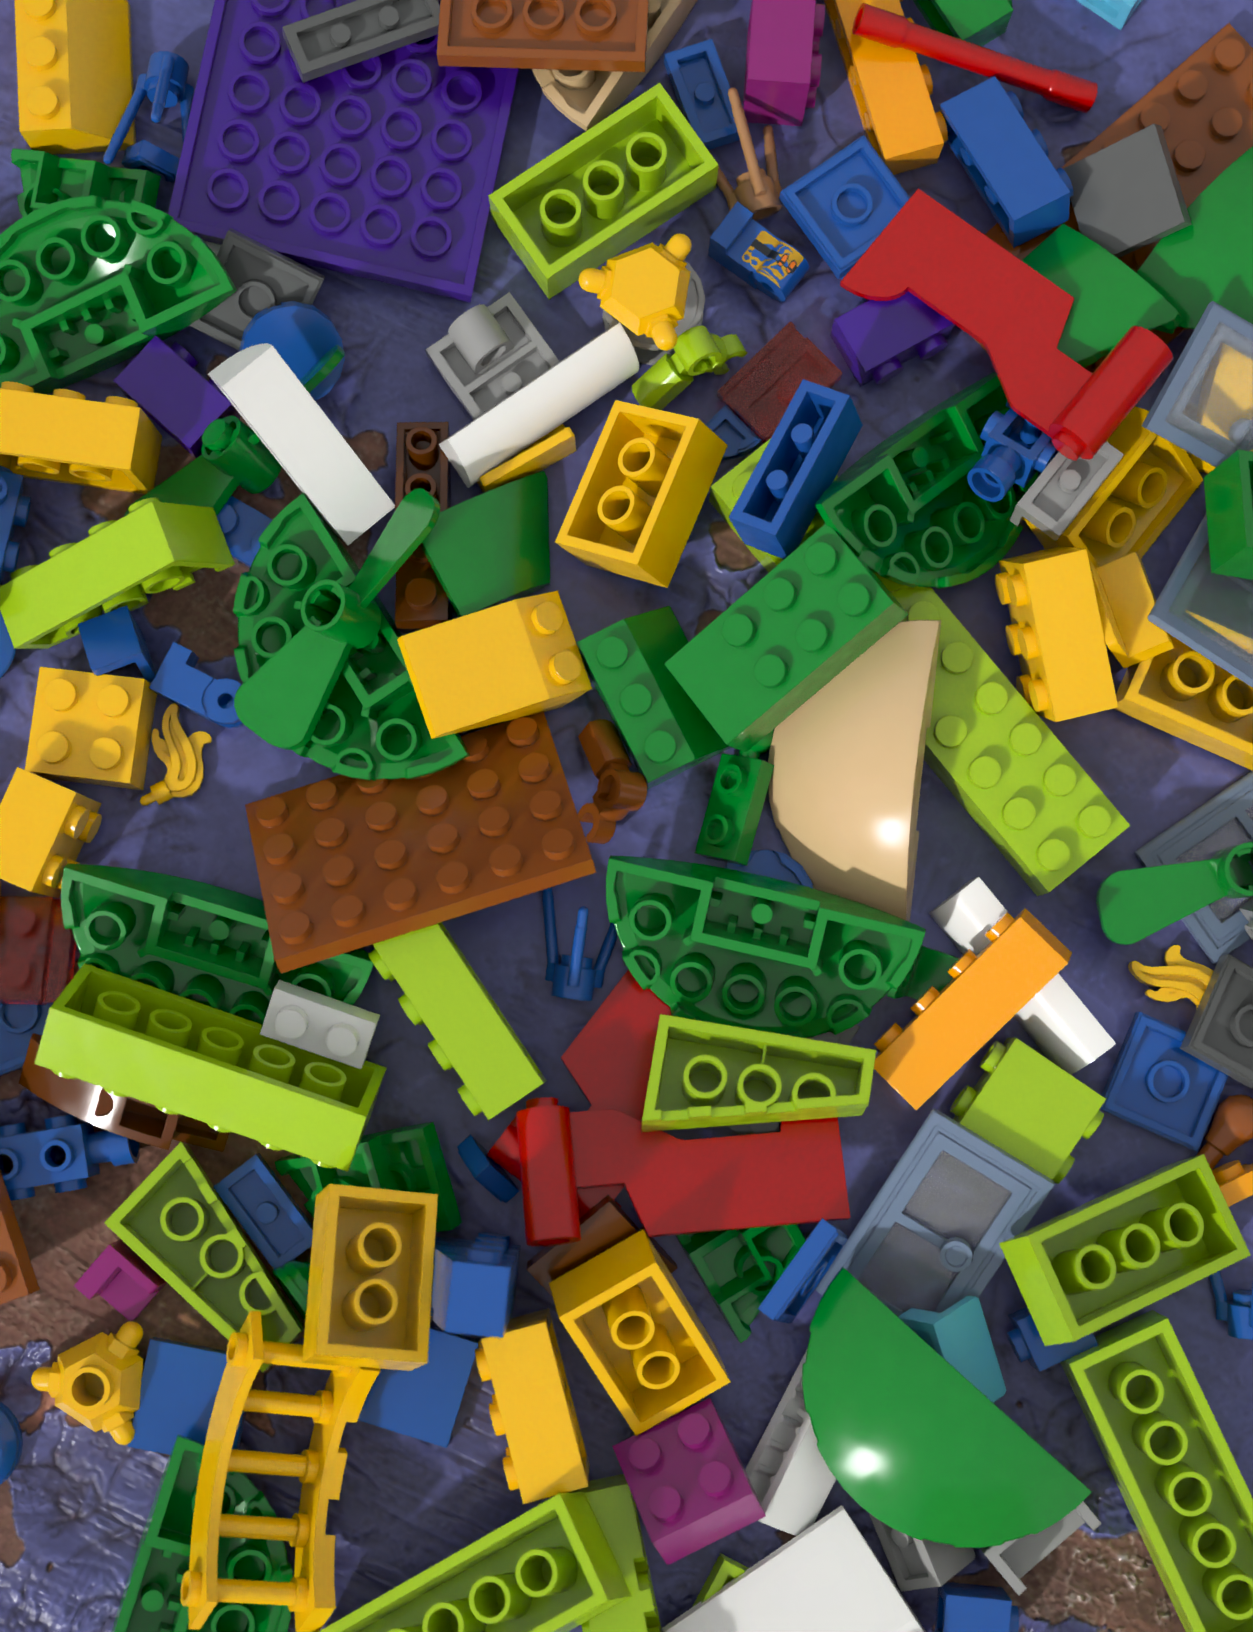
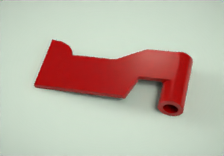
M919 188L840 282V286L850 293L874 301L894 300L909 291L983 344L1013 411L1051 437L1053 446L1062 455L1073 461L1078 460L1079 457L1091 460L1173 361V354L1163 340L1143 327L1132 326L1093 374L1057 349L1074 303V297Z
M629 969L560 1059L591 1105L587 1111L617 1109L642 1121L660 1014L672 1015L670 1007L661 1001L651 989H642ZM515 1117L489 1150L487 1156L521 1182ZM624 1185L577 1189L579 1218L608 1194L615 1201Z
M554 1097L527 1100L526 1109L516 1112L526 1245L556 1246L580 1241L581 1231L577 1189L605 1186H625L648 1237L820 1222L822 1218L826 1221L849 1220L851 1218L838 1117L783 1121L780 1124V1132L682 1140L663 1131L641 1132V1120L617 1109L570 1112L569 1107L559 1106L558 1099Z

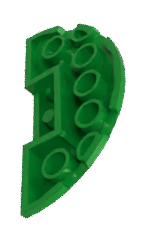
M1252 146L1227 167L1187 208L1192 225L1163 237L1137 271L1138 275L1157 290L1179 312L1182 322L1177 327L1195 329L1211 301L1218 303L1253 324ZM1163 324L1154 329L1173 334L1177 327L1168 330Z
M94 195L69 198L46 205L19 219L0 234V388L2 382H17L32 387L34 393L49 394L54 392L55 389H62L139 354L155 335L162 341L171 337L213 310L237 290L216 254L198 235L195 236L187 228L176 222L171 215L150 205L131 200V203L104 200L102 197Z
M996 371L951 396L885 439L843 472L826 489L815 504L825 524L833 528L851 550L881 577L912 588L936 587L940 589L963 584L980 577L993 568L1007 554L1021 533L1023 526L1021 524L1016 526L1009 520L1016 504L1036 481L1038 471L1025 488L1014 483L1006 495L997 502H990L980 498L972 491L967 480L969 471L981 458L986 441L980 439L986 422L995 411L1005 415L1010 409L1006 407L1008 400Z
M304 493L290 502L270 522L258 539L260 549L249 571L242 573L240 576L233 613L238 617L239 646L234 648V655L242 683L246 682L305 626L301 617V603L304 595L313 584L321 580L330 579L349 588L360 571L333 530ZM376 595L372 601L378 605L382 617L381 627L377 636L369 645L360 649H351L310 741L305 746L293 751L302 757H309L315 762L332 769L334 773L352 778L376 781L377 779H414L450 767L470 756L459 733L431 739L397 641L403 634L397 629L396 623Z
M610 855L606 874L608 919L610 923L615 924L618 938L623 947L622 958L642 989H651L661 1001L670 1007L671 1015L675 1017L801 1038H810L826 1032H832L834 1035H837L867 1018L872 1011V1007L890 989L896 990L900 986L920 951L926 929L873 907L831 893L767 876L667 859Z
M67 863L63 870L61 884L63 924L65 929H72L74 940L80 952L77 962L79 968L86 963L262 1025L274 988L279 980L353 1005L365 987L374 966L368 952L359 948L281 973L274 961L262 900L195 880L137 869Z
M842 1266L829 1283L810 1322L809 1331L811 1335L807 1348L806 1362L802 1365V1388L805 1409L809 1413L813 1431L817 1438V1447L840 1485L861 1507L891 1528L915 1539H926L936 1543L950 1544L957 1548H981L1003 1545L1004 1542L1019 1539L1029 1534L1039 1533L1063 1519L1085 1500L1092 1492Z
M181 1435L176 1437L148 1515L111 1632L288 1631L291 1619V1612L288 1606L218 1602L200 1630L189 1629L188 1606H182L180 1591L183 1576L186 1571H189L194 1506L205 1445L199 1441ZM227 1472L221 1514L277 1517L264 1493L259 1491L247 1476L239 1472ZM219 1537L217 1578L290 1582L293 1578L291 1564L288 1562L284 1541Z

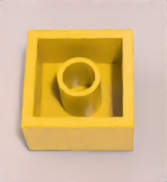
M40 667L25 770L44 779L144 790L157 694L149 688L151 683L141 678L107 674L96 676L90 672Z
M17 767L0 804V879L30 892L59 899L64 867L67 863L80 864L76 859L84 842L90 843L100 827L102 815L98 814L102 803Z

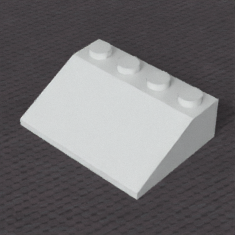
M843 1505L747 1569L739 1577L725 1584L721 1590L703 1603L699 1602L662 1628L663 1632H926Z

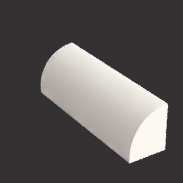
M621 323L604 331L439 443V446L467 488L478 482L482 475L509 461L639 371L636 352Z
M263 343L248 347L226 359L208 373L301 492L308 496L330 528L347 546L395 508L392 500L271 344Z
M977 877L964 884L929 914L962 955L970 949L977 956L991 942L985 936V933L1008 911L981 878ZM1059 973L1013 1016L1048 1060L1070 1075L1096 1060L1116 1044Z
M807 1350L745 1469L766 1517L758 1521L794 1536H797L814 1524L836 1481L835 1476L828 1468L817 1447V1438L813 1431L809 1413L805 1409L802 1388V1365L806 1362Z

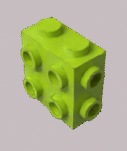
M1006 1038L1003 1044L995 1041L979 1064V1067L985 1070L975 1087L972 1088L966 1085L954 1100L950 1108V1112L955 1114L953 1120L1053 1180L1054 1183L1059 1184L1068 1174L1075 1161V1158L1070 1153L1080 1138L1089 1139L1099 1127L1104 1117V1113L1099 1109L1106 1098L1019 1039Z

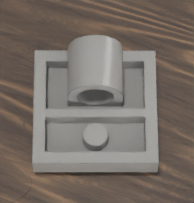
M510 292L488 307L485 304H479L464 312L451 324L446 336L425 349L430 361L473 420L560 362Z

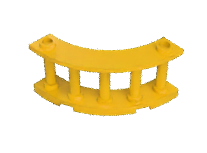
M250 1311L240 1332H233L228 1341L227 1364L214 1402L201 1460L193 1514L189 1571L185 1572L181 1583L182 1606H188L189 1629L200 1630L218 1602L285 1605L288 1606L290 1612H295L296 1632H319L336 1609L334 1578L336 1535H325L329 1499L339 1500L342 1479L348 1455L346 1449L339 1446L346 1422L357 1423L365 1399L379 1375L380 1369L302 1363L304 1345L263 1341L261 1312ZM262 1364L331 1370L325 1389L318 1390L315 1395L250 1389ZM242 1411L312 1417L314 1422L309 1449H304L301 1455L232 1449ZM227 1472L298 1477L300 1483H302L299 1512L294 1513L292 1518L221 1514ZM219 1537L289 1541L290 1546L295 1547L294 1577L290 1582L217 1578Z

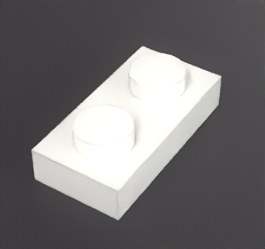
M279 980L274 988L260 1034L362 1069L380 1015Z

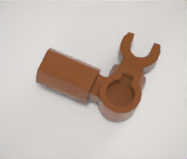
M597 719L588 722L578 736L592 771L599 780L597 791L592 796L594 802L584 804L578 812L580 822L593 823L591 831L585 837L587 842L605 844L613 837L616 822L624 819L630 811H637L643 806L647 796V783L641 773L629 770L632 763L612 721Z

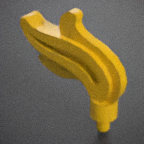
M176 703L169 705L163 715L162 731L165 740L160 738L158 729L154 728L152 731L154 752L166 765L167 773L164 780L150 786V793L140 798V803L143 806H147L155 801L161 805L172 798L193 796L200 789L204 779L202 750L204 745L212 742L210 734L203 731L194 732L187 737L179 720L180 708Z
M1172 945L1166 950L1164 955L1166 966L1150 967L1144 966L1138 961L1129 962V971L1136 980L1144 985L1159 988L1156 991L1147 989L1144 992L1146 996L1161 1002H1172L1181 998H1189L1196 1005V1010L1213 974L1212 969L1183 958L1180 954L1181 947L1179 945Z

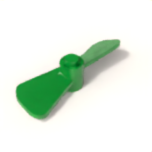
M335 345L300 379V382L309 393L328 376L344 357L345 351L339 345ZM227 416L214 420L205 429L202 436L201 456L132 504L143 499L155 497L160 502L213 507L217 516L238 485L250 494L260 493L275 481L282 466L250 427L236 416ZM127 508V510H126V512H125L124 517H125L126 515L130 514L129 511H128V508Z
M417 488L403 498L349 588L334 580L325 579L316 582L308 589L301 603V617L305 626L238 688L234 699L237 716L246 727L269 744L285 750H295L305 746L310 741L351 649H360L369 645L380 630L381 612L378 605L372 600L429 535L438 520L440 503L431 493L423 488Z
M1253 842L1225 847L1216 852L1209 860L1122 870L1110 874L1100 884L1096 896L1100 923L1104 934L1116 944H1133L1223 897L1236 899L1253 896V873L1249 863L1250 861L1253 866Z

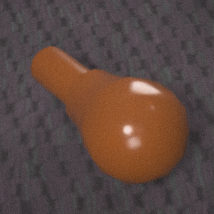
M1237 1094L1228 1096L1220 1102L1211 1128L1205 1136L1206 1143L1196 1155L1204 1154L1211 1170L1214 1169L1224 1155L1229 1156L1238 1147L1253 1139L1252 1097Z

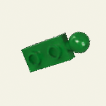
M774 729L747 752L740 750L738 756L722 753L695 854L747 866L774 768L773 764L761 760L759 757L760 754L770 749Z

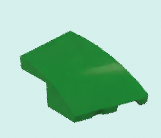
M12 148L11 160L14 165L20 168L23 193L17 195L19 212L22 217L54 202L91 195L102 197L104 200H117L131 203V200H135L155 208L161 179L160 175L147 170L110 167L93 160L62 158L45 151Z
M1065 224L1056 229L1022 260L1074 297V303L1057 349L1082 367L1091 365L1101 357L1108 355L1132 326H1140L1151 330L1164 324L1168 330H1171L1182 322L1179 312L1140 275L1102 246Z
M545 471L504 484L441 511L434 528L420 544L458 617L493 607L501 602L505 603L523 598L550 584L548 478Z
M434 1122L364 1135L348 1172L338 1168L318 1166L309 1158L297 1154L285 1156L275 1161L276 1169L280 1175L289 1174L306 1196L308 1201L304 1206L313 1218L316 1195L329 1184L438 1194L436 1232L452 1230L462 1223Z
M797 1224L675 1235L723 1318L740 1343L745 1341L752 1333L750 1325L760 1312L758 1307L806 1241Z

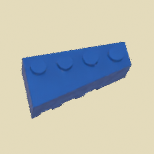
M479 1232L475 1240L435 1236L431 1316H433V1321L444 1332L497 1338L504 1337L515 1306L521 1245L509 1244L510 1235Z

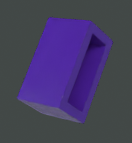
M908 291L900 298L890 301L868 300L837 317L834 320L830 336L861 387L872 380H875L876 384L879 385L892 379L904 369L902 366L904 362L919 355L921 360H925L943 350L948 345L946 339H948L954 324Z
M155 335L113 381L128 399L137 402V407H140L148 417L196 459L202 455V436L211 422L227 416H236L239 419L241 417L211 378L207 381L194 370L198 362L184 347L176 341L168 347Z

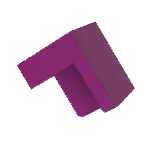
M120 1239L105 1248L74 1284V1287L89 1300L100 1295L126 1319L132 1321L142 1313L167 1282Z

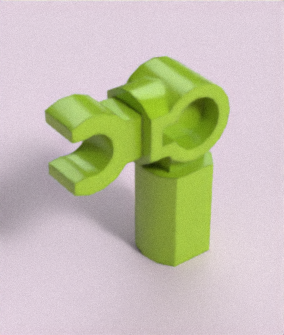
M703 325L692 327L678 336L677 344L673 348L674 354L666 353L632 385L633 395L640 406L662 410L693 382V376L705 372H714L716 375L726 374L729 371L725 363L726 361L737 356L745 357L748 353L735 334L720 338L716 334L709 333L708 329Z

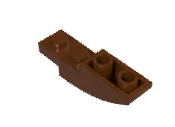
M397 422L395 510L403 498L417 488H423L439 501L440 512L451 507L450 461L439 446V443L450 437L449 422ZM420 545L396 572L395 623L397 629H424L449 621L450 600Z
M32 1033L19 1084L36 1096L87 1123L144 1144L169 1150L173 1139L224 1152L229 1133L216 1131L205 1122L181 1114L172 1115L164 1113L157 1109L155 1105L129 1096L119 1097L105 1091L103 1087L80 1079L62 1078L54 1074L51 1069L34 1064L42 1035Z

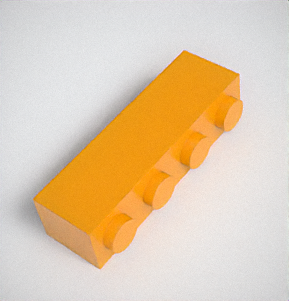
M824 0L864 132L870 144L893 175L937 163L943 145L948 140V131L943 114L940 111L934 112L930 99V95L933 94V83L927 65L919 64L915 52L904 48H892L852 33L855 16L862 3L904 16L900 4L903 0ZM911 17L907 18L910 22L914 23Z
M1026 908L1015 918L1006 912L985 933V936L991 942L977 956L970 949L966 951L947 971L953 979L940 992L931 986L911 1006L910 1009L916 1016L903 1029L895 1022L873 1044L879 1050L875 1057L874 1069L915 1110L923 1105L1069 963L1072 952Z

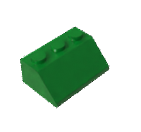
M670 605L622 619L577 642L584 666L638 772L646 779L647 790L732 748L725 744L664 664L688 643Z

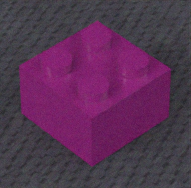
M816 0L751 1L743 109L747 123L802 126L805 108L815 107L817 87H819L822 54H819L820 37L823 35L825 4H816Z
M710 1398L660 1422L637 1436L633 1435L612 1446L651 1542L667 1565L766 1517L727 1428Z

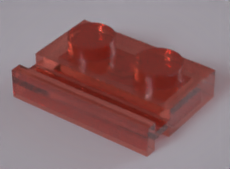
M791 321L717 391V398L721 402L724 401L733 410V413L762 440L763 444L774 434L803 379L831 389L843 375V372L807 337L804 338L795 329L796 326Z
M0 896V1004L47 1005V1003H54L73 979L76 942L72 929L64 928L61 899H53L52 897Z

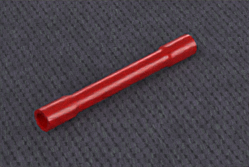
M862 3L855 16L852 29L854 35L892 48H904L988 78L996 76L1000 82L1041 95L1047 101L1083 113H1087L1091 109L1096 99L1098 85L1095 82L1060 70H1049L915 24L904 16Z

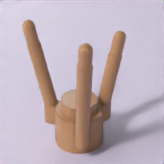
M732 87L728 90V96L748 171L736 178L738 187L734 190L720 167H718L717 185L727 200L729 210L738 201L753 213V219L758 221L777 213L782 208L779 199L782 188L778 176L773 128L770 125H766L763 128L766 175L765 169L759 168L738 90Z

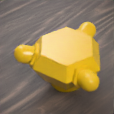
M679 233L673 235L665 246L661 243L657 246L652 242L607 259L606 266H602L601 270L595 268L584 269L578 278L579 285L584 291L597 294V299H601L600 307L637 336L645 334L646 337L653 338L655 345L659 349L664 351L671 350L678 341L674 328L678 326L677 321L684 319L691 273L685 268L687 263L684 260L691 251V240L685 234Z
M128 1321L121 1326L116 1335L111 1332L108 1336L101 1332L58 1354V1361L53 1362L51 1367H39L33 1372L31 1376L33 1387L39 1391L48 1392L50 1397L55 1398L54 1405L92 1431L97 1432L101 1429L104 1433L109 1431L116 1443L120 1445L129 1444L135 1435L131 1419L134 1418V1412L139 1410L143 1358L138 1356L140 1351L136 1347L143 1337L142 1326L135 1321Z

